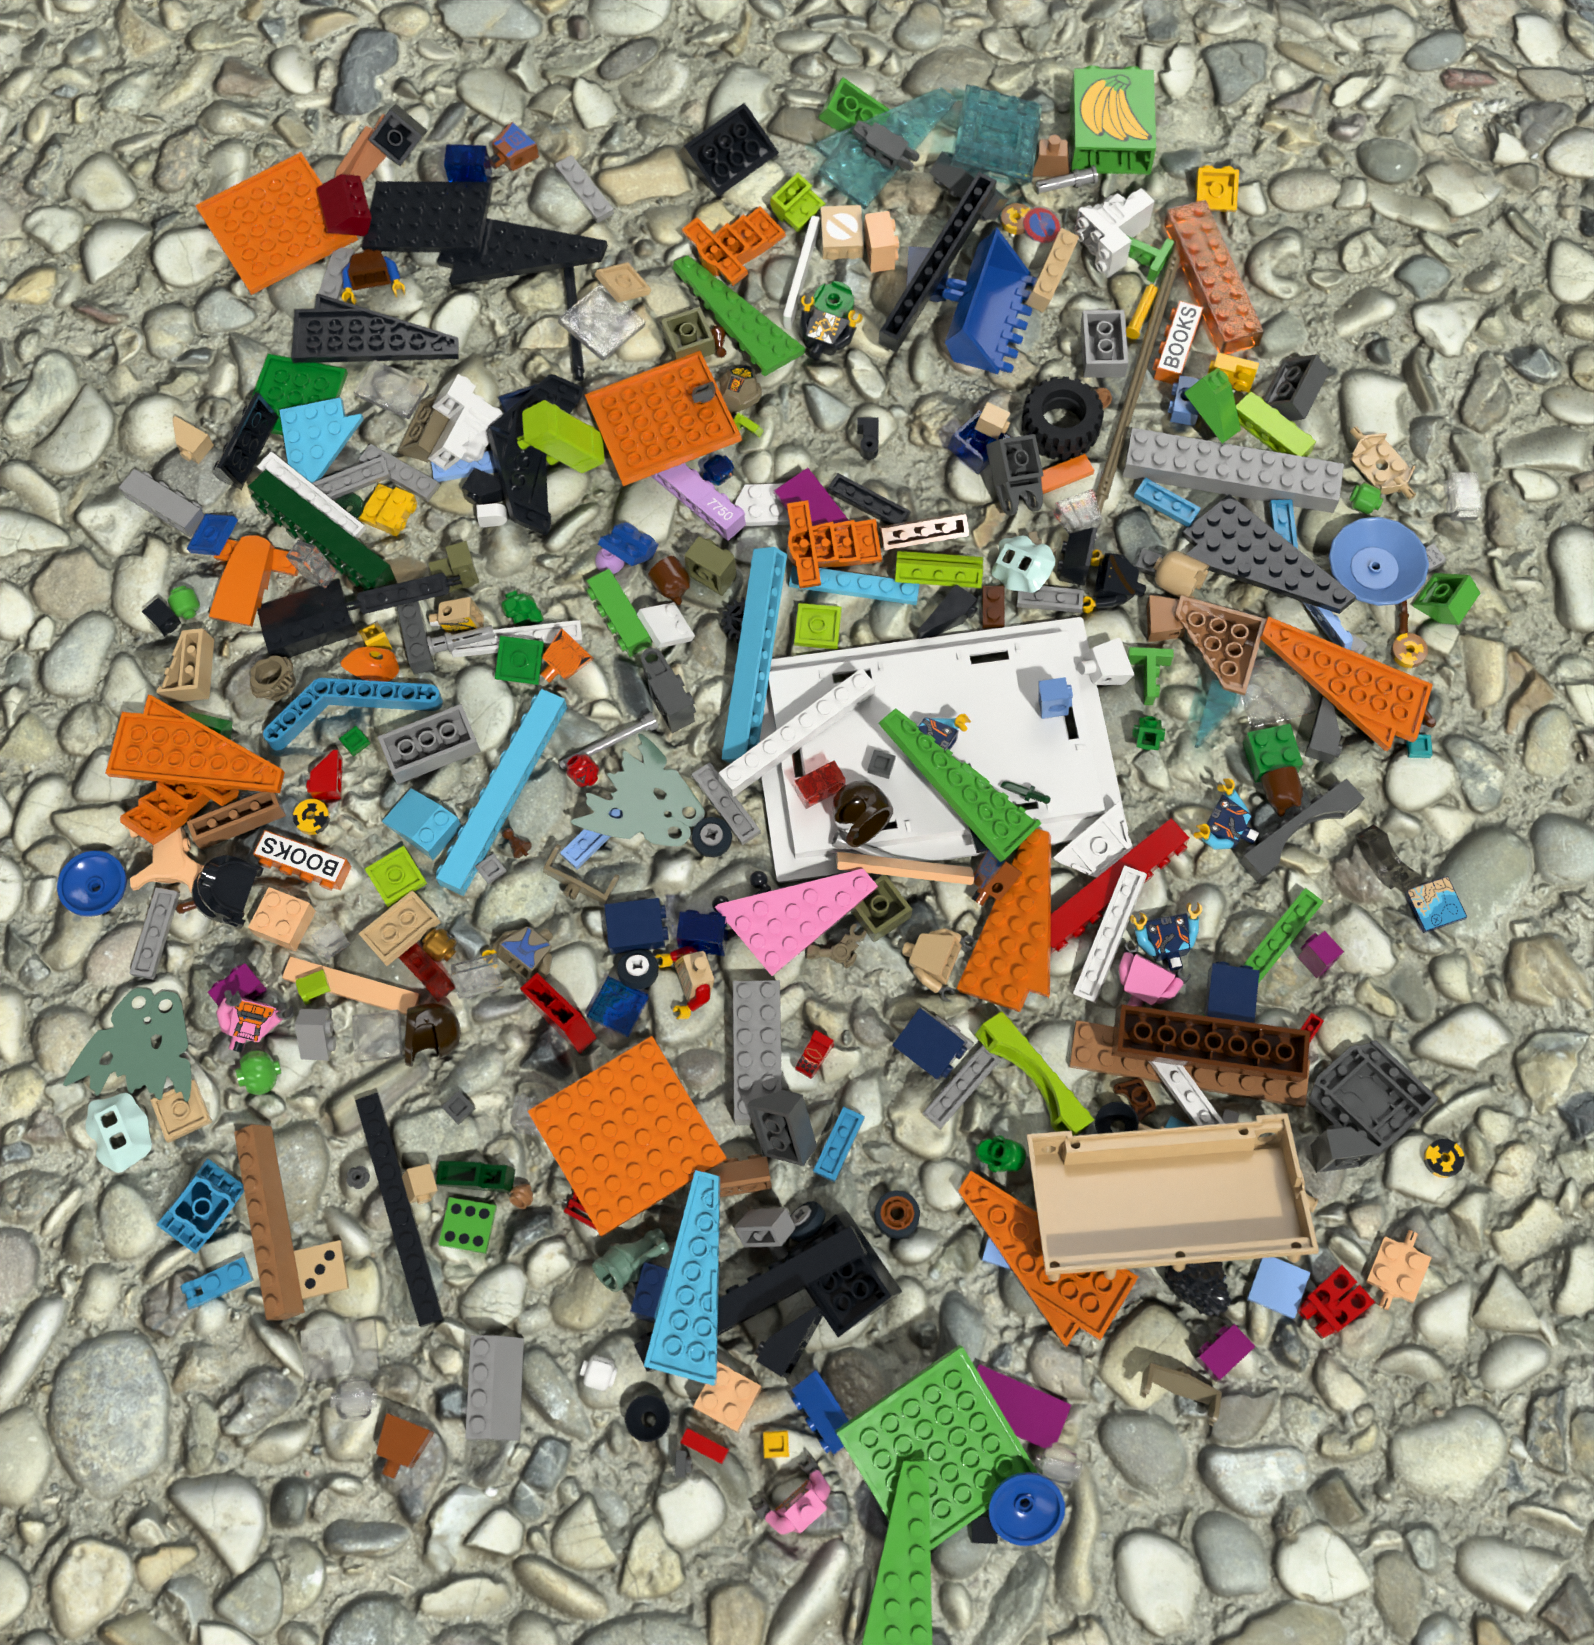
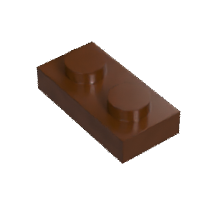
M983 586L982 628H1004V586Z

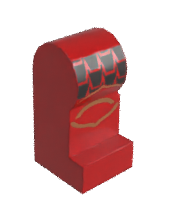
M815 1030L795 1070L812 1079L833 1048L834 1040Z

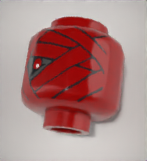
M576 754L568 760L566 774L577 786H592L598 780L599 767L588 755Z

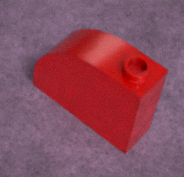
M538 973L520 988L542 1017L579 1054L597 1039L583 1016Z

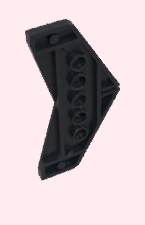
M554 374L546 376L496 420L487 432L511 520L518 525L545 536L549 533L551 526V513L548 512L547 454L533 446L524 450L521 449L517 443V438L524 435L522 417L524 410L546 400L570 414L581 399L584 387Z

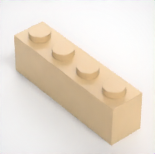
M1063 228L1060 229L1025 304L1044 313L1052 300L1079 236Z

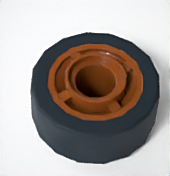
M895 1190L887 1192L880 1197L876 1204L874 1213L876 1226L881 1233L889 1238L900 1239L907 1237L914 1232L919 1223V1205L913 1196L904 1191ZM899 1209L903 1212L904 1217L901 1220H894L890 1215L891 1211Z

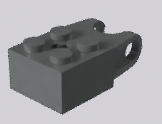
M1035 434L999 439L987 444L994 486L1003 512L1008 516L1016 514L1019 496L1023 497L1031 511H1039L1043 505L1041 477L1044 475Z
M656 648L646 649L641 655V661L644 667L645 678L649 684L651 699L671 733H674L695 722L694 713H696V709L693 705L695 702L690 692H685L682 678L679 674H674L662 653ZM649 654H655L658 656V660L648 663L646 657Z

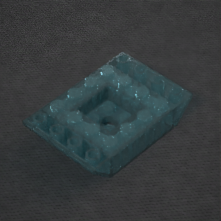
M966 84L957 119L950 165L977 173L981 172L988 176L1018 184L1029 185L1033 177L1042 104Z

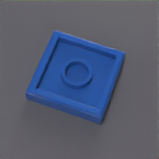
M205 514L187 550L193 554L219 556L238 519L228 515Z

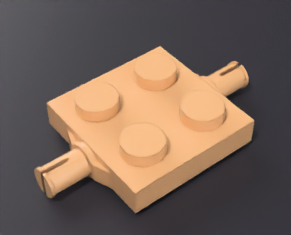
M1408 1230L1404 1243L1396 1242L1387 1237L1383 1238L1366 1283L1377 1287L1384 1293L1378 1306L1380 1308L1384 1306L1385 1310H1389L1393 1297L1402 1298L1412 1304L1414 1303L1432 1258L1413 1247L1418 1234L1414 1232L1412 1236L1413 1231Z

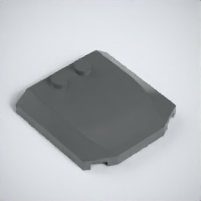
M1373 1040L1365 1045L1349 1047L1317 1076L1308 1104L1331 1126L1341 1124L1343 1128L1351 1127L1380 1147L1381 1153L1371 1160V1163L1425 1115L1439 1098L1381 1044Z

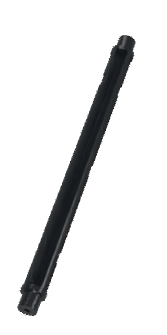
M573 266L564 268L573 364L572 372L576 381H582L585 369L583 366Z

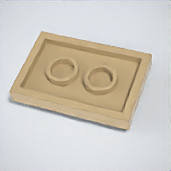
M412 890L363 929L359 935L381 961L388 966L441 922Z

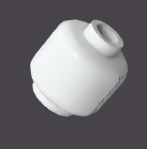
M592 1355L589 1362L584 1360L580 1375L584 1376V1385L600 1391H605L608 1386L612 1387L618 1368L614 1367V1361L599 1355Z

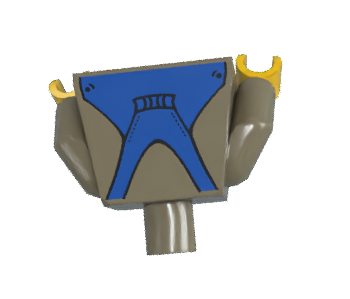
M525 927L522 930L507 931L492 945V950H485L482 953V958L486 960L492 955L491 960L487 963L489 966H494L499 958L526 981L530 980L536 973L546 980L552 963V955L550 954L552 946L549 941L553 939V935L546 928L542 929L539 933H536L530 927Z

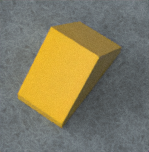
M378 621L358 631L366 647L392 649ZM376 651L370 652L373 658L381 655V653Z

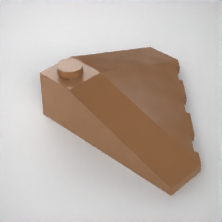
M1181 595L1175 613L1177 620L1182 622L1194 646L1198 647L1205 663L1219 679L1222 689L1245 696L1266 619Z

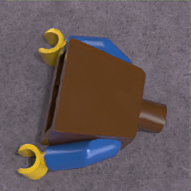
M366 249L363 253L352 255L351 262L342 271L343 289H345V292L342 294L344 302H347V299L351 297L353 304H356L357 299L351 289L359 290L391 284V282L394 283L392 288L395 297H397L396 290L398 289L403 290L404 295L406 294L404 284L399 281L401 278L396 263L387 256L383 257L380 250L372 251L371 249Z

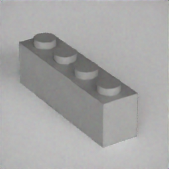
M134 469L119 486L125 498L190 538L196 532L204 517L203 508L194 501L190 503L180 492H172L165 483L154 481V478L145 471L141 473Z

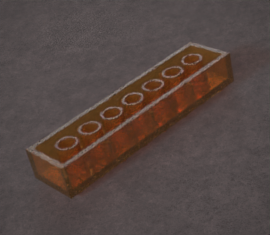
M1202 200L1168 209L1164 226L1169 238L1178 246L1181 266L1198 305L1203 307L1202 315L1218 352L1226 355L1259 346L1264 331L1207 201Z

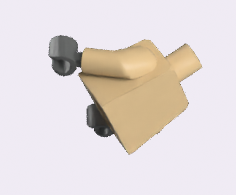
M941 928L928 934H920L916 944L907 942L904 944L902 951L904 956L910 957L909 963L913 967V973L918 980L934 993L939 992L940 999L943 1002L950 1001L944 996V991H948L952 995L955 994L951 987L943 988L942 984H947L960 949L964 952H970L973 948L967 946L965 941L969 943L974 942L973 936L967 935L962 938L961 934L946 928Z

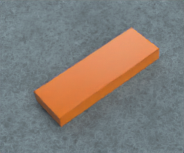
M1086 454L1043 470L1044 476L1041 477L1043 494L1093 475L1095 470Z

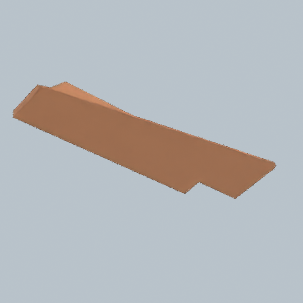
M384 114L381 115L374 130L365 126L337 168L335 177L340 174L356 175L361 177L363 183L387 157L385 153L368 140L384 118Z

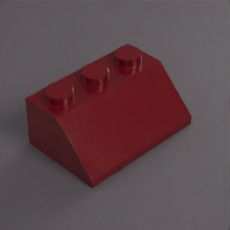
M340 174L317 187L316 192L327 233L364 236L368 233L372 218L360 176Z

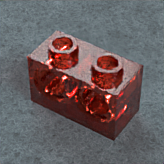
M834 760L795 780V792L805 809L836 794L845 786L846 778Z

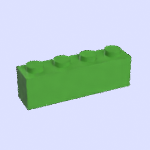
M607 569L588 579V589H586L590 600H595L598 604L596 608L602 618L606 617L608 621L606 625L612 635L616 634L618 637L616 641L621 651L626 650L629 657L652 646L651 637L611 570Z

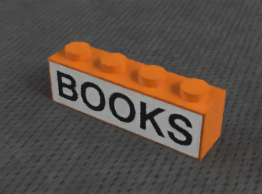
M1179 301L1178 307L1172 309L1169 320L1173 322L1172 325L1167 324L1164 337H1167L1166 342H1161L1158 351L1161 357L1160 359H1155L1152 369L1156 371L1155 380L1169 384L1178 383L1201 318L1203 307Z
M266 830L253 853L258 860V864L269 869L272 866L279 868V871L285 875H298L301 880L307 883L315 881L320 883L321 887L331 891L333 888L341 891L352 867L345 858Z

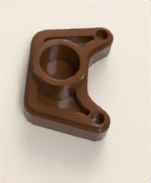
M1137 1078L1114 1085L1113 1092L1127 1098L1130 1106L1135 1110L1139 1122L1154 1112L1156 1108L1155 1101L1142 1079Z

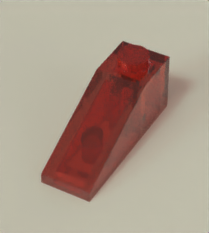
M417 943L398 957L437 1002L441 1001L456 988L444 971Z

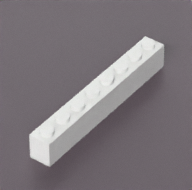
M861 668L718 773L719 781L732 797L736 796L875 694L876 684Z

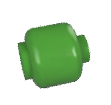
M1362 483L1354 487L1349 501L1353 509L1365 514H1371L1374 509L1379 510L1383 498L1380 497L1381 490L1379 488Z
M180 586L170 592L171 595L168 597V603L177 617H183L184 620H187L197 615L196 611L200 608V602L193 589Z

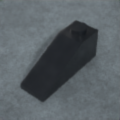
M956 584L918 629L917 639L934 637L963 624L967 618L971 619L978 610L976 607L978 598Z

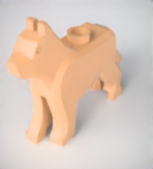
M183 826L153 845V863L130 878V885L133 890H139L148 882H180L186 884L192 894L193 882L201 872L203 865L196 863L188 857L187 851H191V843L189 838H186ZM129 829L132 838L138 836V834Z

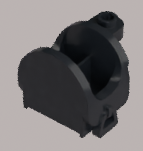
M229 855L211 859L203 866L193 882L192 899L194 905L205 917L241 929L245 923V920L242 919L245 915L243 910L255 877L261 876L264 868Z

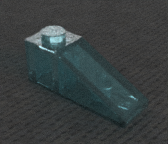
M1212 680L1208 689L1195 748H1200L1230 715L1233 707H1238L1240 695L1223 690L1219 681Z

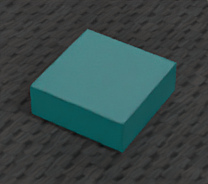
M1418 734L1417 740L1414 743L1407 740L1408 758H1431L1433 755L1431 735Z

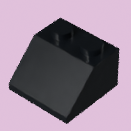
M395 104L389 109L368 140L401 166L428 130Z
M1093 527L1069 533L1068 541H1063L1061 554H1065L1064 560L1059 559L1057 572L1061 573L1059 581L1085 586L1097 528Z

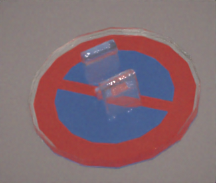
M1044 206L1030 208L1024 215L1023 224L1025 231L1038 242L1050 243L1054 241L1062 228L1061 220L1057 214Z

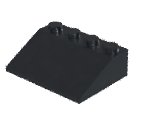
M745 102L689 141L678 152L688 168L717 197H720L779 154Z
M255 392L249 404L244 407L242 417L239 423L234 426L233 435L229 442L225 444L223 454L220 460L215 463L212 473L220 481L242 490L279 418L259 393Z
M339 579L261 604V609L257 608L262 634L270 656L290 658L358 635L351 613L346 611V608L349 606H345L347 600Z
M848 1211L835 1214L810 1238L801 1241L792 1248L785 1257L786 1261L791 1259L790 1254L802 1248L804 1251L812 1248L811 1243L821 1237H825V1239L834 1235L833 1231L843 1225H846L847 1228L850 1226L854 1227L867 1255L805 1288L816 1306L825 1313L824 1318L838 1338L902 1293V1290Z
M817 1306L813 1307L769 1337L766 1342L761 1341L754 1353L758 1356L756 1362L777 1375L788 1379L825 1314L822 1309Z

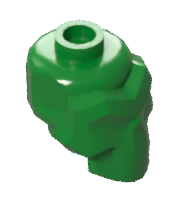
M517 590L505 594L506 599L501 602V607L506 618H512L514 624L526 619L534 622L544 621L543 615L531 595H526L525 593L518 594Z
M1001 1135L995 1136L992 1139L987 1138L981 1141L975 1148L978 1159L982 1163L988 1164V1169L994 1173L1016 1172L1023 1167L1026 1161L1025 1147L1021 1143L1005 1139Z

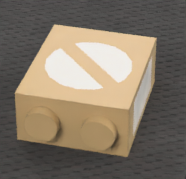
M861 205L821 207L823 259L863 258Z

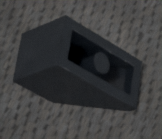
M476 468L472 470L462 486L465 499L474 505L476 503L479 505L493 504L505 500L500 479Z

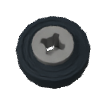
M704 818L693 829V845L705 857L714 858L721 856L731 846V829L720 818Z
M815 1201L806 1202L790 1215L796 1227L790 1235L791 1239L797 1242L808 1239L822 1226L826 1213L819 1203Z

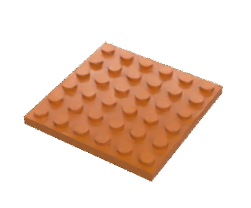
M302 152L195 205L251 295L321 260L337 249L344 248L358 240L355 235L327 233L316 192L317 187L322 185V182Z
M701 351L585 394L587 403L623 486L742 441L740 432ZM713 381L716 388L715 397L706 403H701V401L695 403L692 398L693 388Z
M653 1036L527 1111L601 1237L693 1180L695 1170L706 1173L727 1160Z

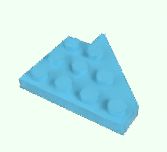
M341 397L281 409L280 416L288 465L310 483L321 480L364 420L363 415L356 414L346 417Z

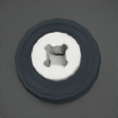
M634 950L626 953L619 960L617 967L620 981L626 987L638 990L652 985L657 979L659 972L656 958L645 950Z

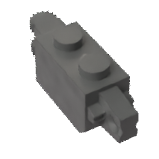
M858 120L853 128L852 134L863 142L861 146L863 153L893 171L897 165L907 171H911L914 168V163L911 161L916 162L920 158L918 152L908 146L909 142L902 136L889 131L883 125L874 122L871 126Z

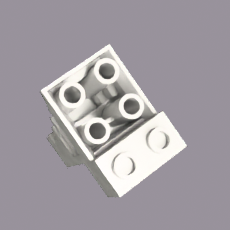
M1142 188L1131 193L1127 199L1120 194L1110 195L1102 204H1096L1093 208L1086 206L1078 209L1074 234L1079 236L1078 241L1082 242L1092 255H1096L1095 266L1107 278L1126 265L1132 241L1128 236L1133 238L1149 226L1154 200Z
M459 374L442 388L432 406L449 418L446 427L428 458L445 471L460 459L468 463L480 461L484 456L485 447L490 443L487 433L490 430L489 427L503 415L500 409L492 407L481 396L475 395L473 391L476 386L467 377Z

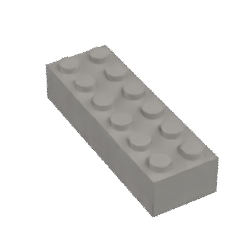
M780 980L733 981L735 1126L754 1125L748 1103L751 1100L782 1090Z

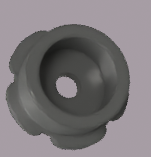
M364 1166L352 1167L347 1172L348 1178L346 1182L350 1187L362 1189L369 1182L370 1174Z

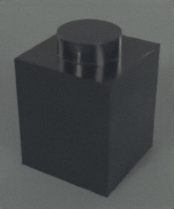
M159 598L142 611L147 620L164 637L174 632L178 625L181 624L175 613Z

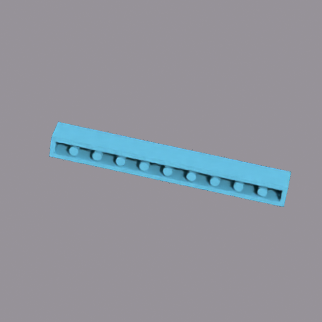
M776 547L753 550L728 720L725 729V740L722 749V760L729 763L737 760L760 741L787 554Z
M543 689L540 690L538 695L533 697L531 708L528 713L523 715L518 732L515 731L513 733L509 748L501 754L499 766L491 772L489 784L481 790L479 802L476 807H472L470 810L469 820L465 826L460 828L455 845L450 846L444 865L441 864L437 869L436 879L440 886L462 896L465 895L478 871L475 866L485 859L567 709L564 698Z

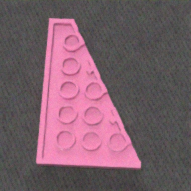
M859 869L716 905L715 908L770 975L774 976L877 889L878 886L864 869Z

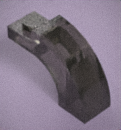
M1373 824L1355 835L1359 849L1367 864L1379 880L1390 890L1396 887L1402 893H1405L1422 883L1421 875L1403 863L1396 855L1386 832Z

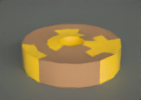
M1020 203L1006 206L1002 211L1000 220L1003 229L1015 235L1027 232L1024 219L1027 213L1031 211L1030 208Z
M1413 633L1400 635L1395 639L1391 647L1393 660L1404 668L1418 667L1424 662L1428 654L1426 642L1420 636ZM1406 649H1411L1412 653H1409Z

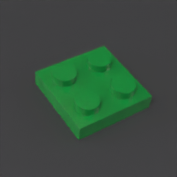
M500 636L495 679L539 685L544 641Z

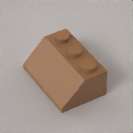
M762 1154L748 1156V1160L739 1161L738 1158H730L725 1160L723 1164H719L706 1172L720 1176V1197L772 1189L767 1157H762Z

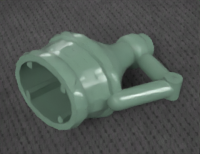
M656 1228L655 1230L648 1231L644 1238L639 1241L609 1245L605 1254L601 1258L596 1259L592 1264L595 1275L612 1292H618L622 1290L624 1285L638 1281L644 1262L648 1263L659 1255L670 1251L665 1241L664 1233L659 1228Z

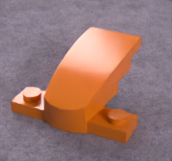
M761 206L747 217L743 214L731 225L726 223L716 234H713L698 217L682 228L683 234L697 248L702 267L714 276L722 275L732 286L748 275L747 269L743 266L744 264L761 255L786 237L785 231Z
M808 500L787 503L791 528L787 540V554L792 564L797 567L800 589L821 586L819 567L853 566L882 562L876 519L859 522L850 520L835 524L832 521L812 526Z
M244 536L239 541L228 539L220 555H214L216 560L228 563L219 582L209 617L211 619L253 627L257 608L261 609L264 590H268L271 571L297 576L302 555L278 550L268 540L260 536Z
M158 782L155 791L138 799L137 807L121 815L120 823L152 845H155L189 821L210 799L224 806L238 797L239 790Z

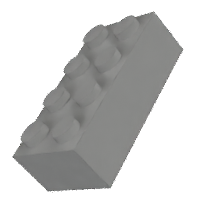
M462 704L378 736L391 773L397 784L481 752Z

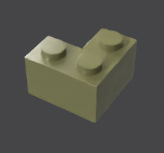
M466 541L446 546L447 558L428 563L431 575L444 573L447 578L460 575L461 579L454 580L453 582L462 580V584L451 586L449 593L463 587L470 588L474 584L480 583Z

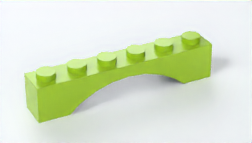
M1003 1011L982 1024L975 1033V1036L989 1053L1001 1056L1012 1062L1033 1080L1047 1104L1052 1128L1056 1132L1071 1131L1072 1136H1078L1086 1130L1094 1121V1118Z

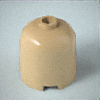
M1171 551L1164 558L1159 557L1154 565L1156 570L1155 582L1162 590L1180 599L1181 595L1194 599L1195 597L1192 594L1196 588L1201 589L1209 571L1207 569L1210 565L1182 552Z

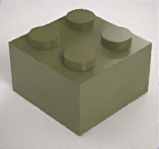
M700 307L661 320L663 335L674 360L697 351H701L703 357L716 353L714 337Z
M698 536L684 555L686 571L689 577L721 596L724 595L737 577L734 555L726 549H720L710 539Z
M882 875L874 882L878 888L851 910L874 943L912 916V908L887 875Z

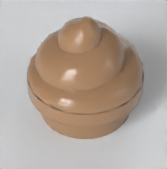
M1107 388L1094 389L1099 395L1098 399L1102 401L1103 409L1108 407L1112 401L1110 391Z
M522 1184L515 1186L511 1190L509 1200L515 1207L525 1209L533 1202L531 1185Z

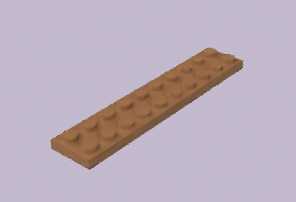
M1076 1020L1070 1068L1133 1079L1139 1078L1145 1081L1164 1084L1148 1061L1111 1056L1113 1026ZM1308 1060L1307 1079L1301 1082L1184 1066L1200 1090L1302 1108L1306 1106L1310 1060Z

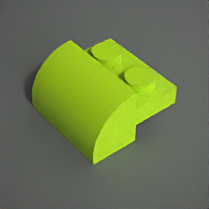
M798 172L770 199L771 208L781 222L785 220L797 232L811 220L812 216L818 214L821 211V207H824L826 204L811 190L812 185Z

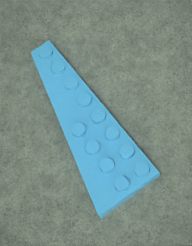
M695 1170L644 1367L716 1386L720 1176Z

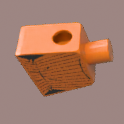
M561 629L542 657L549 665L540 674L549 683L558 674L567 680L594 658L567 632Z

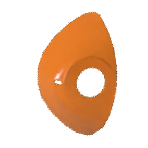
M357 648L351 651L340 663L349 673L368 681L389 682L399 672V665L395 654L383 648ZM370 652H379L383 655V658L375 659L370 656Z

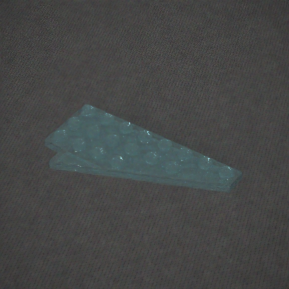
M941 87L866 120L864 123L872 126L876 122L885 126L894 134L902 136L909 142L908 146L915 151L952 108L957 99ZM853 126L817 142L815 149L827 158V161L819 169L818 174L866 210L901 167L897 165L893 171L863 153L861 148L863 142L852 134Z

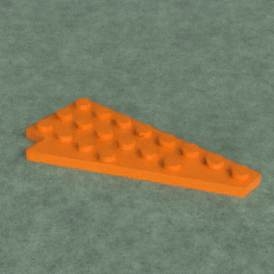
M1268 617L1266 619L1260 639L1383 750L1388 751L1391 748L1395 735L1413 743L1417 740L1433 684L1274 618Z
M148 695L143 714L121 713L105 774L109 777L280 793L285 772L276 765L156 697Z
M1037 828L1020 844L1012 865L1020 870L1022 874L1001 900H995L956 988L959 992L1021 1012L1029 991L1048 998L1050 996L1051 835L1049 832Z
M970 1171L959 1188L958 1193L1062 1344L1067 1347L1078 1328L1101 1341L1138 1276L1127 1269H1118L1116 1277L1111 1280L1105 1278L1103 1271L1061 1274L1058 1281L1049 1280L1047 1275H1045L1037 1212L973 1171Z

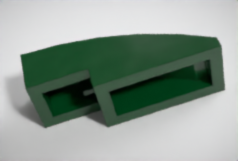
M439 1161L436 1185L510 1193L513 1189L516 1169L508 1165H491L482 1162Z

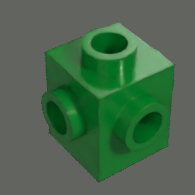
M1153 716L1139 717L1138 725L1134 724L1132 738L1136 740V748L1159 750L1160 741L1163 742L1165 738V728H1162L1161 720Z

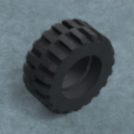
M1063 376V379L1052 377L1050 381L1043 380L1039 383V387L1036 385L1031 389L1030 394L1025 399L1021 419L1023 436L1035 434L1039 454L1042 456L1045 454L1049 455L1050 459L1055 460L1058 457L1061 460H1068V457L1072 456L1073 459L1080 456V453H1087L1090 447H1093L1097 442L1104 417L1103 404L1098 399V393L1095 390L1091 391L1090 385L1087 383L1082 384L1081 380L1076 378L1071 380L1069 377ZM1053 409H1066L1076 414L1081 422L1070 428H1060L1050 424L1045 419L1044 414Z

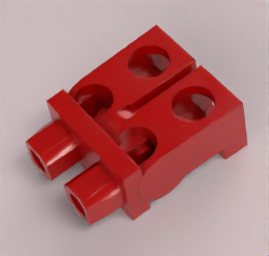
M1343 1265L1337 1267L1321 1284L1303 1299L1304 1303L1297 1310L1305 1321L1314 1314L1321 1320L1313 1328L1320 1339L1338 1333L1375 1303L1361 1285L1354 1287L1345 1297L1339 1300L1343 1294L1357 1283Z

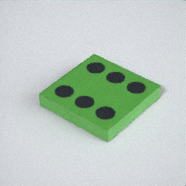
M449 1197L438 1245L487 1254L497 1206Z

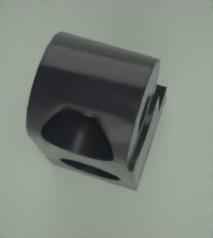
M858 417L857 434H863V439L860 443V455L865 460H873L878 455L879 417Z

